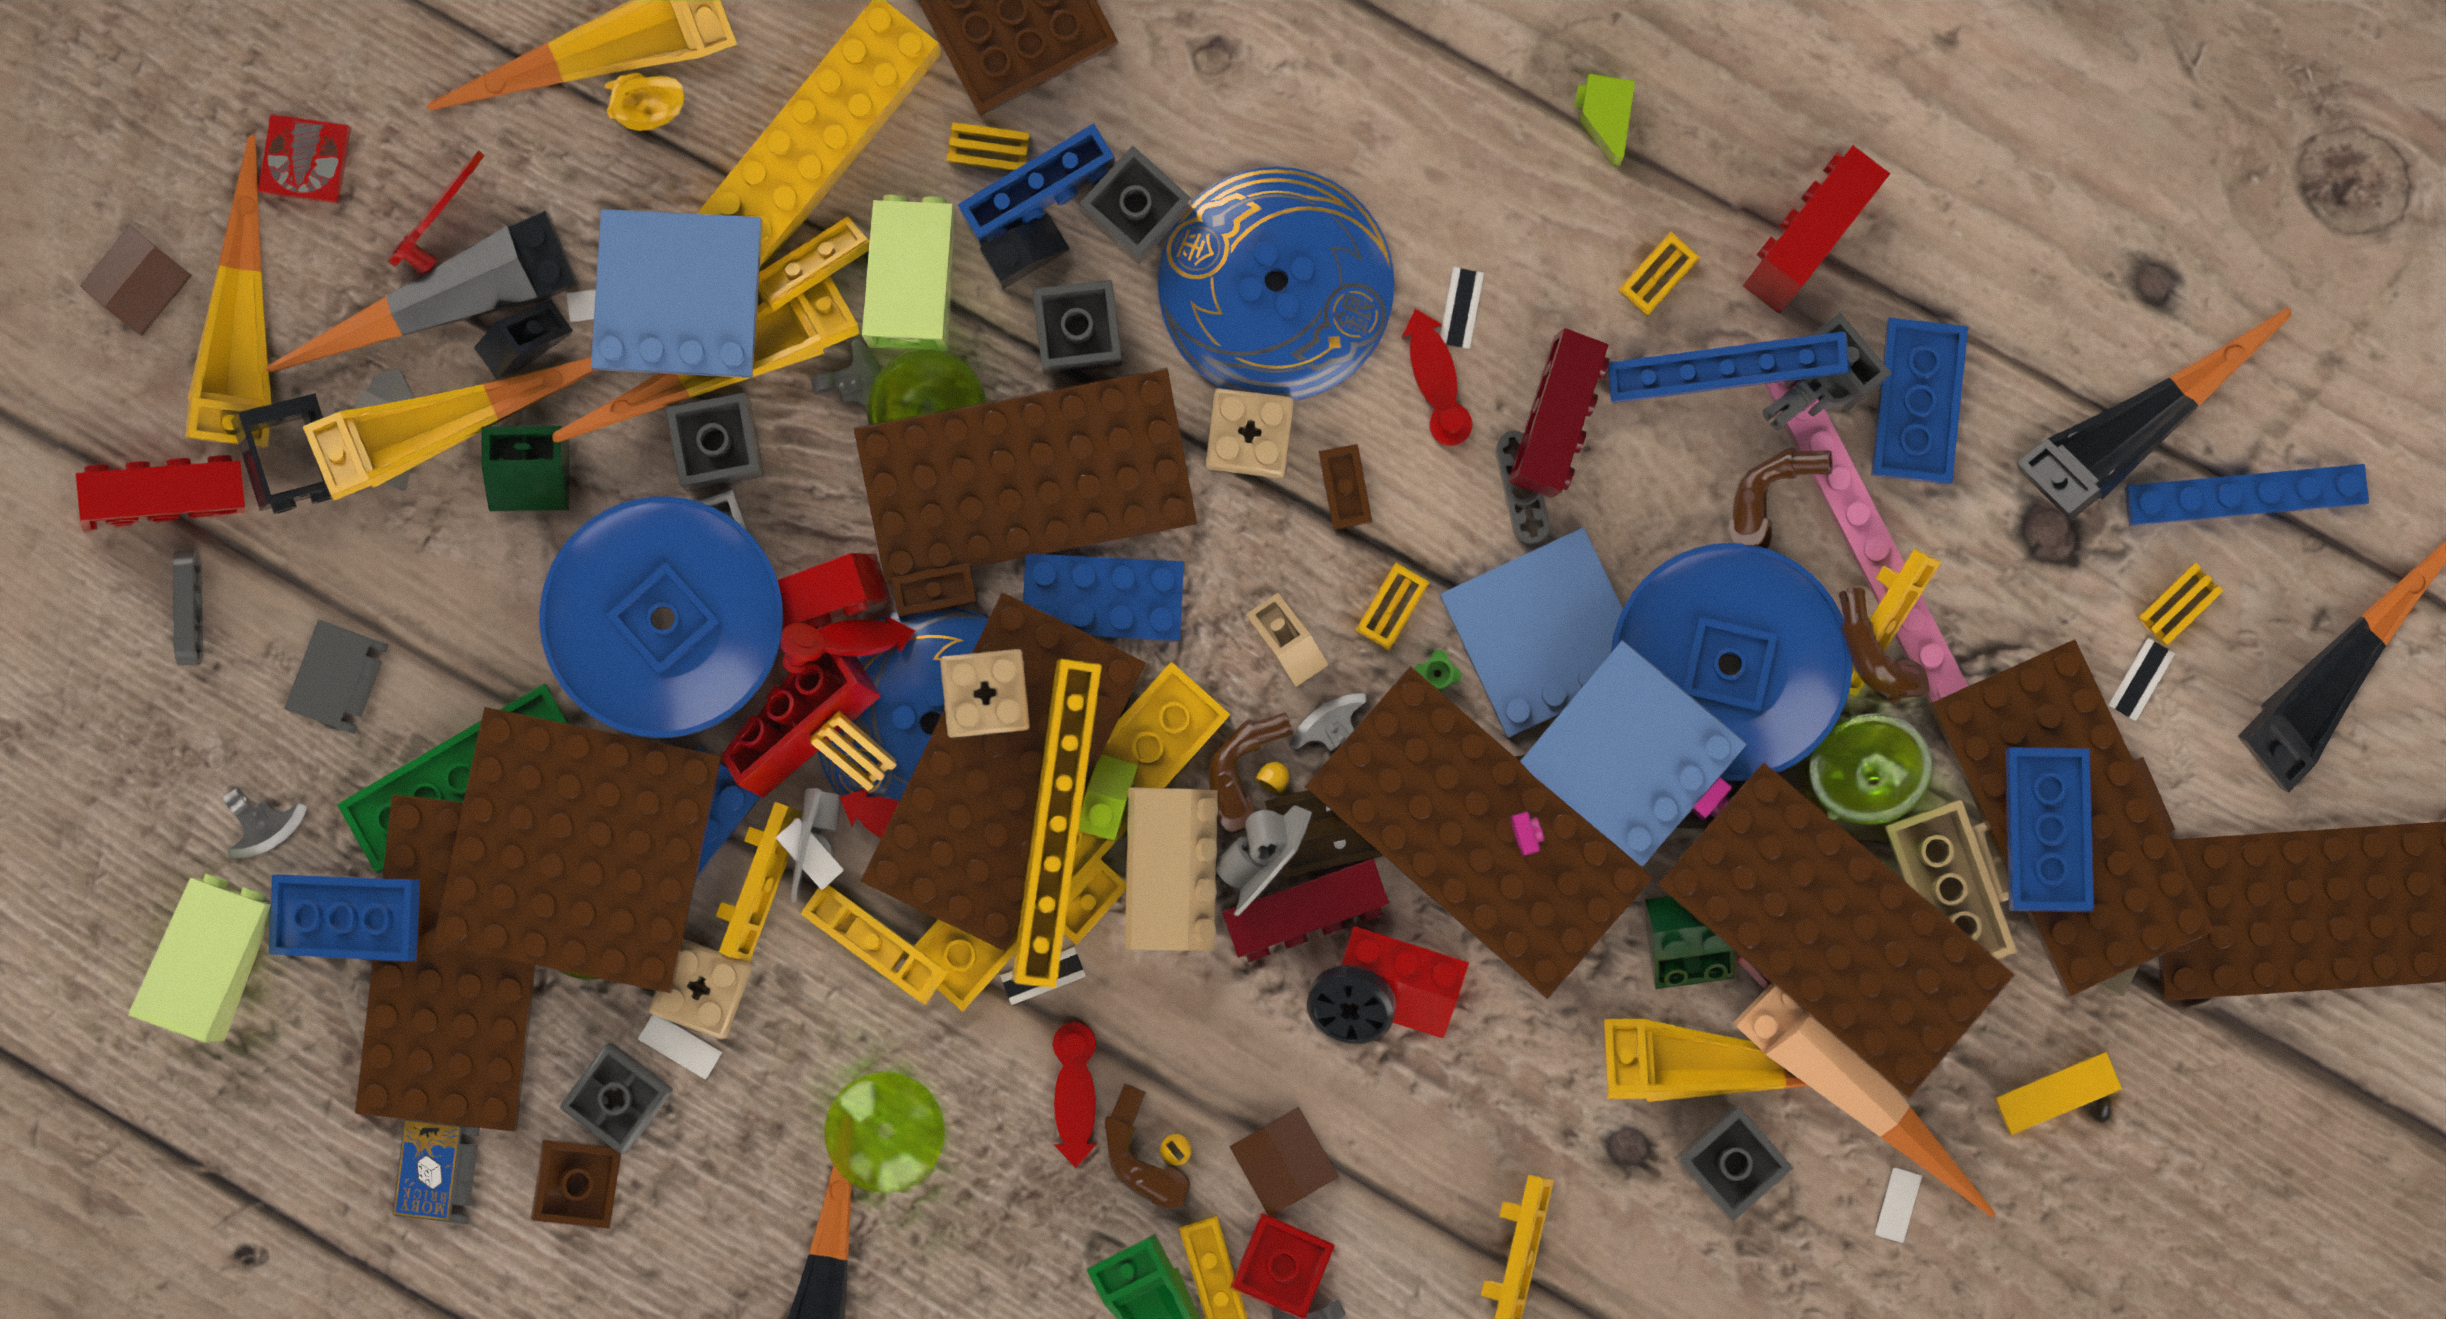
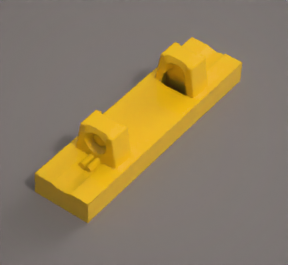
M1914 548L1899 573L1892 568L1889 569L1883 566L1875 578L1889 588L1869 619L1873 622V631L1883 653L1942 563L1929 553ZM1852 662V678L1848 694L1857 697L1865 683L1856 672Z
M775 802L764 831L753 827L748 828L744 841L758 846L736 906L721 902L716 917L730 923L718 953L750 963L790 856L788 851L775 837L797 818L801 820L802 811Z
M830 884L823 890L818 887L800 913L924 1005L928 1003L937 987L949 973ZM907 953L909 957L900 970H895L903 956Z
M1528 1175L1521 1205L1512 1202H1502L1499 1217L1516 1221L1517 1225L1503 1283L1484 1280L1482 1287V1297L1499 1301L1495 1319H1522L1554 1184L1553 1179Z

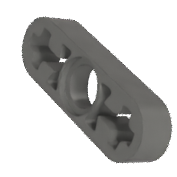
M1509 431L1499 439L1495 453L1514 536L1519 542L1525 545H1536L1545 539L1550 529L1543 495L1533 492L1532 496L1527 499H1519L1513 495L1511 483L1508 482L1510 475L1507 474L1506 468L1513 467V457L1511 454H1504L1503 449L1508 447L1509 440L1515 439V443L1520 445L1523 433L1520 431ZM1537 502L1539 509L1532 508L1531 515L1534 522H1541L1542 528L1536 531V537H1530L1528 531L1522 532L1520 526L1526 522L1525 511L1516 513L1515 506L1526 507Z
M197 550L175 551L173 557L174 655L179 666L200 665L203 658L202 563Z

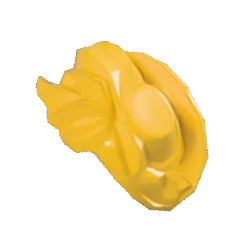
M631 73L627 76L621 75L616 80L609 81L604 85V89L612 91L609 97L610 104L606 109L609 119H615L626 128L632 130H652L668 124L680 113L684 102L682 85L675 78L668 76L644 77L640 73Z

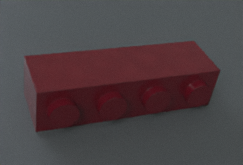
M1564 328L1554 336L1508 479L1509 483L1549 498H1553L1569 488L1575 473V468L1570 467L1574 453L1578 454L1581 451L1586 438V431L1582 430L1586 416L1590 417L1597 404L1598 395L1594 394L1597 380L1601 381L1609 366L1610 359L1605 357L1609 344Z
M1370 859L1252 901L1239 916L1233 914L1237 907L1224 911L1222 914L1238 958L1246 955L1249 963L1271 955L1268 947L1284 942L1285 948L1288 949L1308 942L1306 933L1321 928L1325 936L1346 928L1344 920L1359 915L1361 922L1381 916L1384 914L1382 906L1390 903L1375 861Z

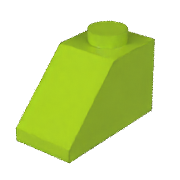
M1588 74L1585 85H1577L1574 108L1581 109L1579 121L1610 163L1620 166L1625 153L1635 81Z
M1101 754L1086 792L1080 813L1078 831L1116 842L1128 803V791L1133 786L1137 772V764Z

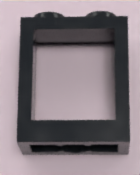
M316 393L238 412L231 420L260 511L272 508L273 514H279L297 508L296 502L310 498L312 504L333 499L320 468L322 482L271 495L251 433L252 431L303 419L305 425L322 419L323 415Z

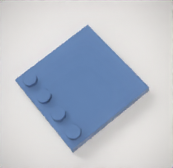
M601 209L591 368L603 371L753 378L762 236L761 217Z
M1584 527L1439 595L1507 738L1557 716L1564 710L1611 654L1614 631L1623 610Z
M1622 639L1520 762L1534 777L1643 867L1747 745V742Z

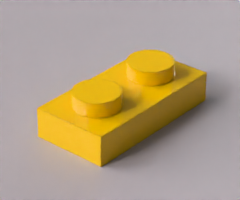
M1101 859L1069 893L1064 935L1075 945L1081 942L1126 891V882Z

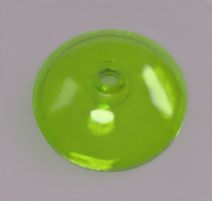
M920 349L896 357L879 372L869 392L867 414L869 424L926 414L920 407L921 402L925 399L934 401L936 408L933 412L987 401L979 378L965 362L944 351Z
M1883 714L1858 715L1836 724L1823 742L1813 751L1810 761L1812 787L1821 804L1839 818L1859 824L1884 823L1909 812L1921 801L1927 792L1933 771L1931 753L1922 735L1907 722ZM1871 779L1880 780V782L1875 785L1867 784L1868 781H1870Z
M875 1072L852 1081L835 1097L825 1120V1146L836 1170L853 1185L877 1193L897 1192L918 1183L935 1166L942 1152L945 1139L944 1119L936 1099L921 1083L900 1073ZM886 1123L892 1126L893 1135L889 1139H883L878 1135V1127L881 1124Z

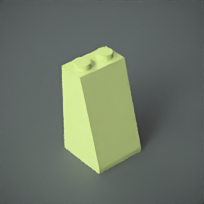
M884 195L883 201L873 200L862 336L869 348L948 351L955 209L953 204L946 203L945 198L928 196L923 197L922 202H907V197Z
M205 873L203 879L190 878L128 1015L202 1042L225 1041L270 920L271 903L264 901L266 894L247 887H243L241 893L226 888L228 880Z

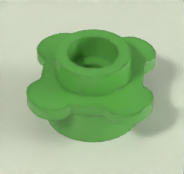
M1443 650L1434 651L1430 660L1415 667V670L1442 694L1444 689L1450 684L1459 683L1462 676L1458 668H1453L1450 661H1448L1447 653ZM1434 671H1441V677H1435Z

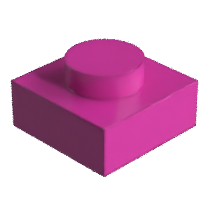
M1719 777L1691 809V812L1701 820H1704L1709 814L1715 818L1730 801L1725 795L1732 787Z
M1528 812L1510 817L1521 856L1540 851L1538 842L1544 841L1538 819H1530Z

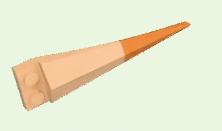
M1771 983L1733 1022L1768 1057L1987 1215L1995 1217L1993 1209L1901 1094L1774 984Z

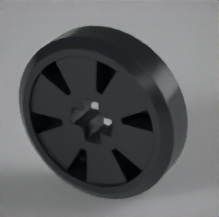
M1337 966L1323 971L1313 981L1307 998V1012L1315 1027L1329 1038L1347 1044H1366L1380 1039L1391 1028L1396 1012V998L1389 984L1374 972L1357 966Z

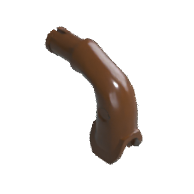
M1787 448L1750 469L1739 482L1734 498L1733 519L1729 520V534L1732 543L1768 549L1772 540V522L1770 519H1767V492L1771 482L1781 479H1796L1797 475L1832 474L1833 459L1831 451H1796L1795 448Z
M1860 587L1848 588L1847 592L1841 591L1839 598L1844 618L1841 631L1855 670L1861 680L1874 691L1889 698L1892 705H1899L1902 698L1920 697L1929 692L1927 673L1922 665L1909 659L1894 660L1880 649L1873 631V622L1869 620L1867 615L1865 590Z
M1286 712L1253 723L1251 719L1246 720L1213 755L1209 766L1210 790H1218L1217 821L1220 827L1228 834H1235L1246 830V820L1255 812L1252 798L1245 795L1237 774L1238 759L1247 753L1260 750L1259 745L1292 735L1293 731Z
M1124 1083L1111 1117L1106 1116L1105 1118L1110 1167L1116 1178L1131 1191L1161 1207L1169 1209L1178 1208L1184 1204L1190 1188L1189 1178L1181 1171L1165 1165V1168L1162 1169L1142 1162L1130 1152L1131 1139L1136 1130L1133 1124L1146 1092Z

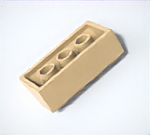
M1129 788L1125 950L1214 951L1218 790Z
M1962 800L1947 803L1885 826L1903 879L1907 884L1996 959L2017 953Z

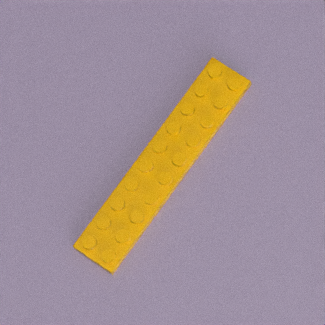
M1171 661L1117 721L1102 755L1138 765L1132 788H1166L1231 714ZM1092 775L1083 792L1082 806ZM1128 803L1116 842L1128 830ZM1078 831L1069 893L1116 842ZM939 919L914 947L949 972L937 987V990L961 1012H964L1015 955L1019 925L1006 952ZM906 954L903 959L906 961L909 956Z

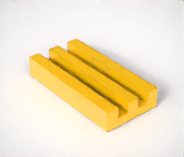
M952 122L946 162L1013 172L1027 162L1030 133ZM959 134L1021 142V146L1016 147L959 139ZM957 148L1019 156L1018 162L961 155L957 154Z
M1670 232L1617 292L1630 300L1629 302L1634 307L1639 308L1641 313L1647 318L1696 264L1700 256L1674 233ZM1669 245L1675 246L1677 249L1637 293L1633 292L1631 287ZM1684 254L1688 260L1648 304L1642 300Z
M1395 562L1355 632L1369 638L1372 642L1379 644L1382 648L1389 651L1430 582ZM1398 574L1405 577L1375 629L1373 631L1367 628V625ZM1411 582H1414L1419 586L1390 635L1385 639L1380 634Z
M2195 562L2157 597L2137 619L2163 646H2167L2224 590L2219 585L2216 586L2212 582L2213 579L2208 574H2205L2197 562ZM2194 576L2198 582L2154 623L2150 617ZM2205 587L2209 592L2164 634L2161 629Z
M837 711L810 737L811 744L867 791L874 787V782L877 779L880 781L885 777V772L888 769L892 770L897 766L896 759L840 711ZM838 725L876 757L880 763L878 765L873 763L857 747L833 728ZM827 736L829 739H831L849 756H851L862 767H864L869 773H865L861 768H859L854 762H852L848 757H846L841 751H839L824 737Z

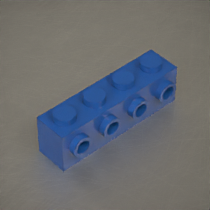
M1093 123L957 205L980 246H983L1005 234L1021 222L1026 224L1040 219L1045 214L1043 209L1057 202L1058 206L1071 201L1079 194L1077 189L1088 182H1091L1092 185H1097L1115 165V157Z

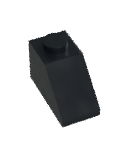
M1049 215L1011 229L982 246L980 250L984 260L1003 290L1068 252L1070 248Z
M550 299L495 322L474 346V349L494 377L498 379L524 368L568 337L573 332V329Z

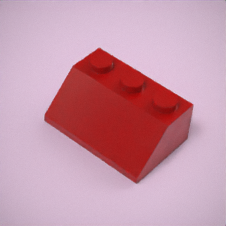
M1352 926L1340 966H1357L1370 970L1389 984L1396 998V1012L1393 1023L1444 1038L1458 1001L1469 962Z

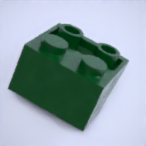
M562 426L481 427V468L490 512L569 511V439L554 442L552 437L554 432L563 428Z
M1671 896L1645 899L1646 931L1655 989L1735 979L1733 949Z

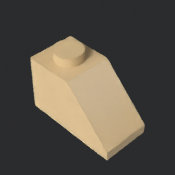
M1279 593L1245 614L1278 665L1295 687L1328 666L1311 634Z

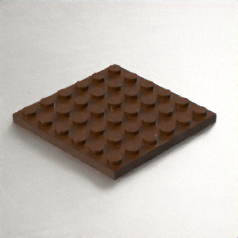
M484 707L433 944L672 993L723 756Z

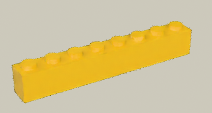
M1063 659L1057 660L1012 974V981L1015 983L1056 988L1101 665Z

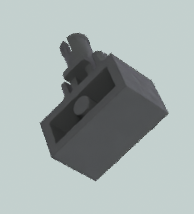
M1841 313L1811 336L1846 332L1851 373L1801 379L1777 401L1763 409V416L1766 421H1769L1782 411L1770 424L1774 429L1780 430L1788 421L1801 411H1805L1815 401L1819 402L1808 412L1811 416L1817 415L1823 409H1836L1843 406L1850 411L1877 390L1892 374ZM1797 380L1786 381L1784 384L1788 388Z

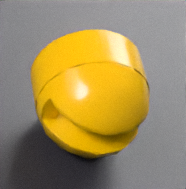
M1270 762L1260 769L1255 777V781L1267 791L1282 796L1289 784L1290 775L1288 769L1282 763Z
M1181 1134L1168 1135L1160 1145L1161 1158L1171 1166L1185 1164L1192 1153L1190 1141ZM1173 1141L1185 1156L1178 1160L1168 1148L1167 1144Z

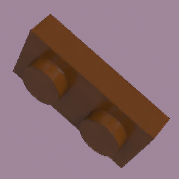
M1358 444L1319 451L1318 454L1333 530L1372 523Z
M970 563L891 577L898 617L977 603Z

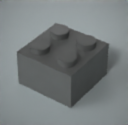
M1132 146L1079 203L1081 213L1136 263L1140 264L1192 207V198L1139 150Z
M1112 280L1033 289L1041 366L1044 375L1122 366Z
M745 393L666 408L680 486L686 491L765 476L751 400Z
M1736 1105L1728 1109L1674 1157L1723 1215L1732 1222L1793 1169L1792 1165L1742 1108Z

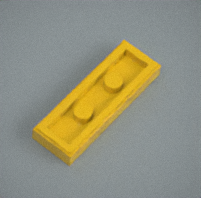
M847 216L760 271L758 294L774 312L868 252L870 241Z
M2101 1052L1993 1098L2008 1134L2013 1135L2122 1090V1087L2107 1052Z
M1215 1215L1179 1226L1205 1318L1248 1319L1241 1293L1229 1288L1235 1273L1218 1216Z

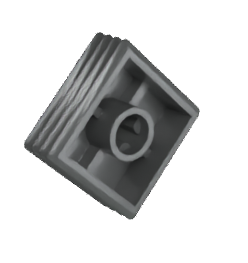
M609 1043L605 1044L560 1104V1109L617 1152L623 1154L631 1149L673 1092V1089L616 1045ZM622 1089L624 1091L622 1098L626 1101L625 1105H617L612 1108L609 1105L612 1100L608 1095L609 1090L618 1091Z

